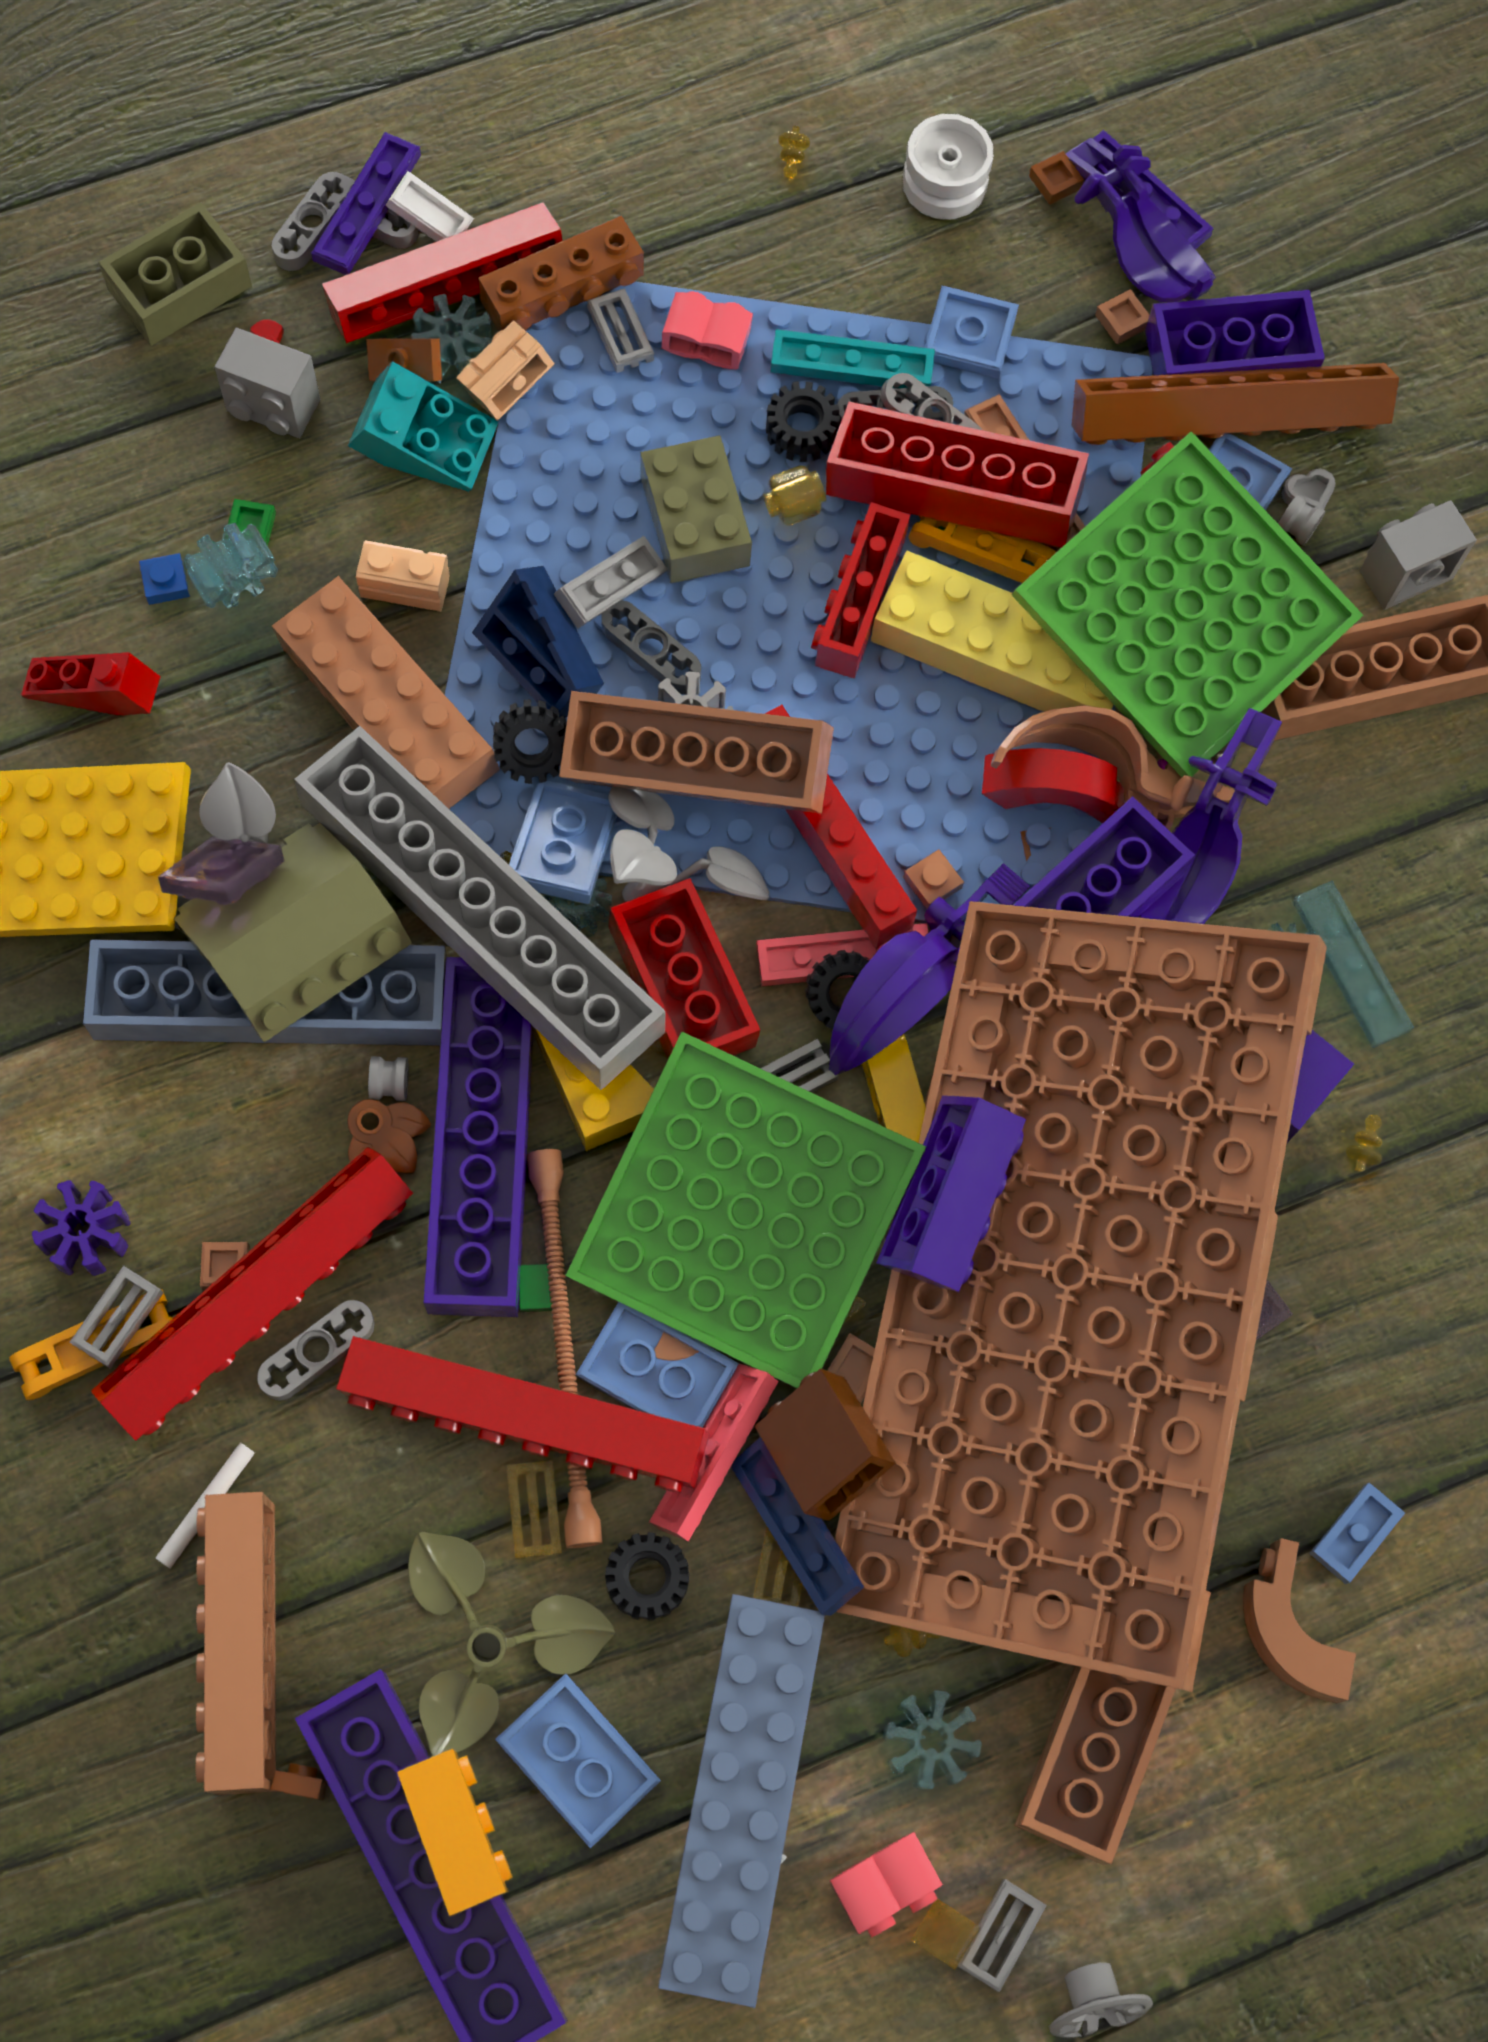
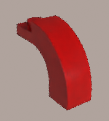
M1014 749L1006 753L1002 763L996 769L990 766L994 753L985 755L982 795L1004 809L1039 803L1061 804L1080 809L1099 822L1104 823L1125 804L1124 788L1117 781V767L1102 759L1060 749Z

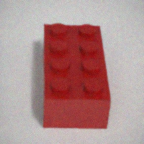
M691 878L610 908L608 928L631 979L666 1011L665 1033L659 1038V1041L667 1059H669L681 1032L733 1056L756 1047L760 1034L759 1025Z

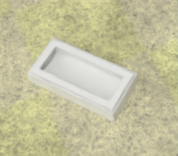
M407 171L385 205L436 242L466 231L474 219L409 171Z

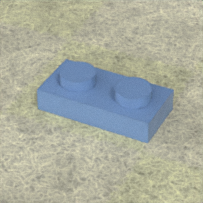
M1367 1483L1309 1554L1344 1584H1348L1403 1517L1405 1512L1371 1483Z

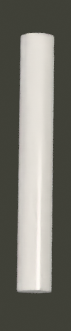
M239 1443L156 1556L157 1560L171 1569L197 1533L198 1508H205V1495L225 1494L255 1454L251 1449Z

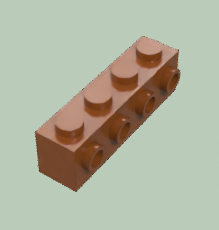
M619 216L479 277L480 300L498 332L504 330L513 320L526 331L532 324L548 317H558L575 305L599 297L618 286H628L634 283L639 277L644 275V252L623 217Z

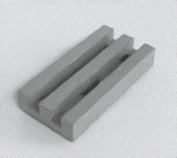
M625 288L587 300L588 310L616 373L624 371V366L629 364L631 368L639 366V361L645 360L646 363L654 361V352ZM619 301L638 343L639 350L634 351L614 307V302ZM604 306L624 350V355H621L601 312L600 307Z
M818 1039L760 1068L776 1075L813 1055L815 1057L814 1060L779 1077L793 1083L821 1068L824 1074L799 1086L811 1093L838 1080L839 1075L835 1076L829 1070L830 1059L822 1051V1045Z
M123 1266L70 1343L111 1369L164 1292ZM129 1281L134 1284L110 1317L93 1344L91 1345L86 1342ZM146 1291V1295L141 1300V1302L134 1310L130 1318L127 1320L123 1328L120 1330L116 1338L113 1340L111 1345L108 1347L106 1352H102V1349L107 1344V1342L114 1334L116 1329L119 1327V1325L126 1317L130 1309L133 1307L137 1299L140 1297L142 1292Z
M1003 1879L956 1966L973 1975V1977L987 1984L995 1991L1000 1992L1047 1905L1008 1880ZM1008 1894H1011L1015 1899L979 1965L976 1966L971 1962ZM1025 1903L1032 1909L996 1975L993 1977L987 1971Z

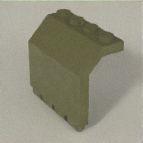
M308 823L283 839L285 846L279 848L277 845L272 846L247 863L249 868L247 871L243 872L240 868L211 886L210 889L213 893L206 896L202 892L177 908L179 915L174 918L183 934L218 974L263 1042H266L412 944L395 911L360 862L321 823L314 827Z

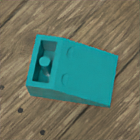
M392 361L376 378L348 446L383 466L469 492L474 485L499 421Z

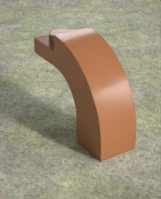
M1280 1538L1270 1545V1549L1265 1548L1261 1555L1259 1575L1265 1576L1264 1582L1254 1579L1244 1585L1243 1610L1251 1641L1266 1666L1287 1685L1317 1699L1333 1703L1347 1701L1349 1699L1356 1653L1329 1647L1313 1640L1297 1623L1291 1608L1290 1593L1299 1543Z

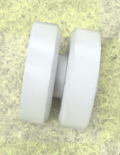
M939 114L925 119L914 128L907 146L903 172V190L909 202L916 209L936 219H957L969 215L981 205L987 191L989 173L993 162V143L986 130L974 120L959 114Z

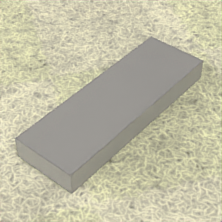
M643 536L559 588L554 593V596L579 629L660 577L668 569L646 537Z

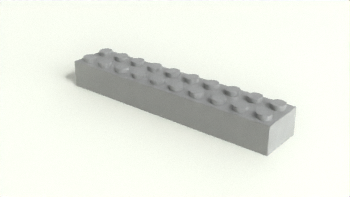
M361 726L356 728L294 779L300 804L600 1090L608 1085L665 1033L666 1011Z

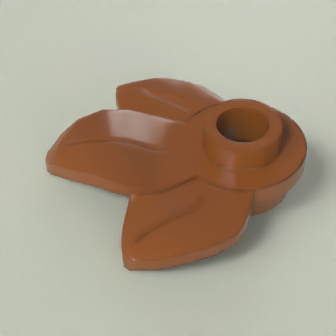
M374 1099L362 1100L355 1104L348 1114V1129L353 1136L348 1149L349 1160L351 1162L363 1150L370 1147L380 1153L395 1172L412 1173L415 1171L417 1164V1152L412 1137L426 1131L431 1126V1123L421 1110L406 1102L385 1106L382 1102ZM366 1113H374L378 1117V1125L373 1130H367L361 1124V1118Z

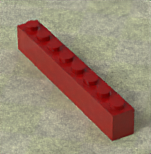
M367 1147L94 1387L91 1392L135 1441L142 1435L152 1434L163 1424L166 1418L165 1415L178 1403L184 1404L191 1400L200 1390V1383L213 1372L218 1373L227 1368L235 1359L236 1351L246 1342H253L263 1336L269 1329L270 1321L282 1310L288 1311L295 1307L303 1299L304 1291L316 1280H323L330 1276L339 1265L338 1260L351 1249H359L365 1245L373 1235L372 1230L384 1219L390 1220L397 1216L405 1208V1201L414 1193L380 1153Z
M355 1336L352 1337L336 1388L342 1394L349 1397L347 1404L356 1408L374 1411L376 1404L392 1408L391 1416L417 1423L419 1416L435 1420L433 1427L446 1432L460 1434L462 1427L479 1432L477 1439L499 1446H504L505 1440L509 1439L523 1443L521 1450L532 1455L548 1458L549 1451L567 1455L565 1462L585 1469H592L594 1462L611 1467L609 1474L631 1481H636L638 1474L655 1478L654 1486L676 1493H681L683 1486L695 1489L709 1438L706 1429L699 1426Z

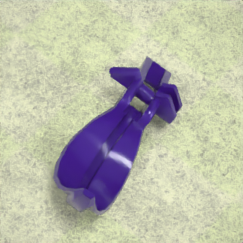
M1089 138L1065 153L1085 181L1076 194L1074 201L1077 204L1083 205L1096 196L1106 213H1110L1113 220V241L1119 264L1131 283L1144 295L1159 302H1178L1182 299L1188 301L1195 300L1210 290L1213 281L1216 279L1215 274L1186 237L1148 197L1147 188L1138 175L1149 169L1151 162L1148 157L1142 156V150L1139 146L1121 145L1115 153H1112L1093 138ZM1102 164L1109 172L1103 175L1095 167ZM1117 184L1120 186L1122 192L1124 193V195L1121 197L1113 188Z
M1249 708L1222 757L1219 756L1215 764L1211 760L1197 756L1189 758L1188 762L1191 767L1209 774V777L1197 804L1184 815L1172 834L1195 856L1185 875L1141 914L1139 918L1205 924L1219 907L1234 880L1240 864L1243 836L1238 825V819L1247 798L1267 806L1276 790L1277 783L1261 775L1258 771L1271 748L1282 721ZM1242 742L1257 748L1243 773L1230 768ZM1223 784L1235 790L1229 803L1216 798Z
M1003 863L957 910L942 897L935 899L924 914V918L931 928L928 934L923 936L917 931L898 934L884 944L861 970L843 1001L831 1036L829 1070L836 1076L872 1058L915 1025L949 992L952 987L960 947L956 948L949 940L952 935L958 940H962L970 901L982 902L989 894L999 904L1014 905L1028 891L1030 886Z

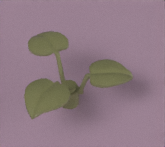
M429 1532L418 1533L413 1541L409 1555L408 1571L410 1586L415 1599L426 1611L434 1615H445L459 1603L469 1623V1628L473 1632L467 1643L468 1656L474 1663L469 1678L458 1670L442 1671L429 1679L422 1689L419 1698L420 1720L433 1756L452 1748L456 1753L479 1741L491 1729L498 1715L499 1697L492 1686L479 1683L477 1680L483 1667L494 1666L503 1658L506 1648L536 1640L534 1655L538 1663L551 1673L558 1675L566 1673L569 1675L588 1666L615 1634V1629L610 1620L593 1604L575 1596L559 1594L547 1597L534 1606L531 1613V1622L535 1631L506 1638L502 1630L496 1626H480L469 1601L466 1599V1597L477 1593L484 1583L485 1563L479 1550L470 1542L459 1537Z

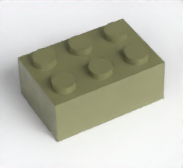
M201 202L99 261L108 291L150 346L252 287L245 257Z
M718 435L640 452V477L665 566L668 569L667 573L670 583L750 566L752 541L721 436Z

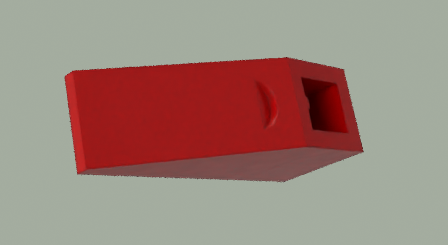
M130 652L39 657L31 659L21 696L27 699L113 715L150 714L161 676Z

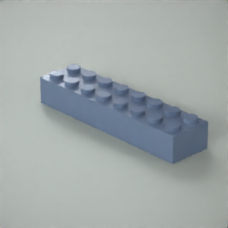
M90 940L83 1024L93 1040L441 1046L447 954L445 946L409 945L266 1042H263L218 974L190 941Z
M735 1594L732 1595L658 1984L660 1989L754 2008L756 2006L825 1617L819 1611Z

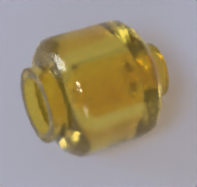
M803 465L772 475L768 480L769 492L763 494L770 517L778 515L781 522L788 526L819 515L822 508L821 503L827 501L816 470L810 472Z

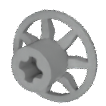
M1094 1963L1069 1972L1064 1977L1073 2010L1055 2019L1050 2024L1049 2030L1053 2036L1075 2038L1082 2036L1078 2033L1082 2025L1085 2036L1093 2034L1098 2030L1099 2019L1105 2018L1111 2026L1120 2027L1143 2016L1152 2007L1153 2002L1150 1996L1142 1994L1120 1996L1111 1964Z

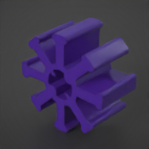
M67 1180L57 1185V1189L63 1195L67 1206L63 1212L49 1206L44 1199H40L34 1209L35 1214L44 1224L52 1223L57 1225L41 1232L34 1230L32 1237L35 1245L45 1255H50L52 1250L58 1249L55 1256L52 1255L50 1257V1261L60 1272L69 1276L74 1274L73 1267L81 1252L84 1258L82 1265L92 1276H96L106 1271L105 1266L99 1260L96 1251L97 1247L102 1245L115 1251L119 1257H123L128 1248V1243L119 1232L112 1234L107 1230L123 1224L129 1226V1216L118 1201H114L112 1206L105 1208L107 1202H111L113 1197L104 1185L96 1181H90L89 1185L91 1188L82 1205L79 1199L81 1192L71 1180ZM84 1221H86L90 1226L84 1234L79 1230L78 1236L73 1231L78 1223L85 1226Z

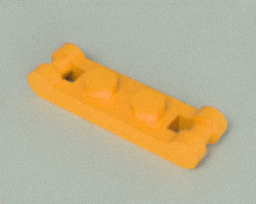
M919 516L920 522L915 523L908 534L910 542L919 548L932 547L1020 583L1028 579L1056 553L1054 549L1035 541ZM943 526L945 527V530L943 531L936 527ZM1023 560L1031 561L1034 566L1024 563Z
M146 1293L137 1299L102 1349V1352H106ZM164 1293L148 1314L152 1324L137 1330L118 1359L138 1350L174 1318L169 1317L165 1306L168 1304ZM119 1306L107 1311L86 1342L91 1345ZM83 1322L28 1346L9 1357L14 1372H20L24 1384H22L21 1389L26 1400L40 1398L56 1387L105 1366L70 1343ZM48 1358L53 1370L41 1375L37 1364L41 1360Z

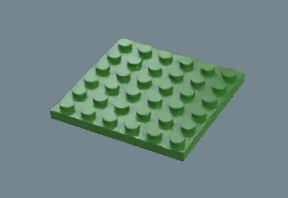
M1192 431L1011 594L1126 718L1132 720L1143 737L1181 777L1184 775L1192 777L1199 771L1190 766L1188 760L1191 756L1208 760L1215 756L1232 739L1249 708L1258 712L1265 709L1363 616L1355 605Z
M681 1032L566 1276L798 1388L803 1378L823 1368L926 1146Z

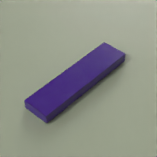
M1102 130L1093 138L1112 153H1115L1121 146L1105 130ZM1102 164L1095 167L1103 175L1109 172ZM1147 169L1138 175L1147 188L1148 197L1170 219L1195 249L1211 237L1214 228ZM1118 184L1113 187L1120 197L1124 195Z
M385 132L311 252L314 262L344 275L350 274L389 208L385 205L407 171L411 173L421 156L419 146Z

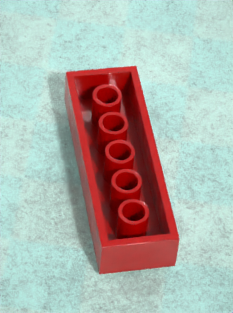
M848 402L827 460L826 495L869 505L872 502L900 512L1063 547L1068 542L1083 492L1089 453Z

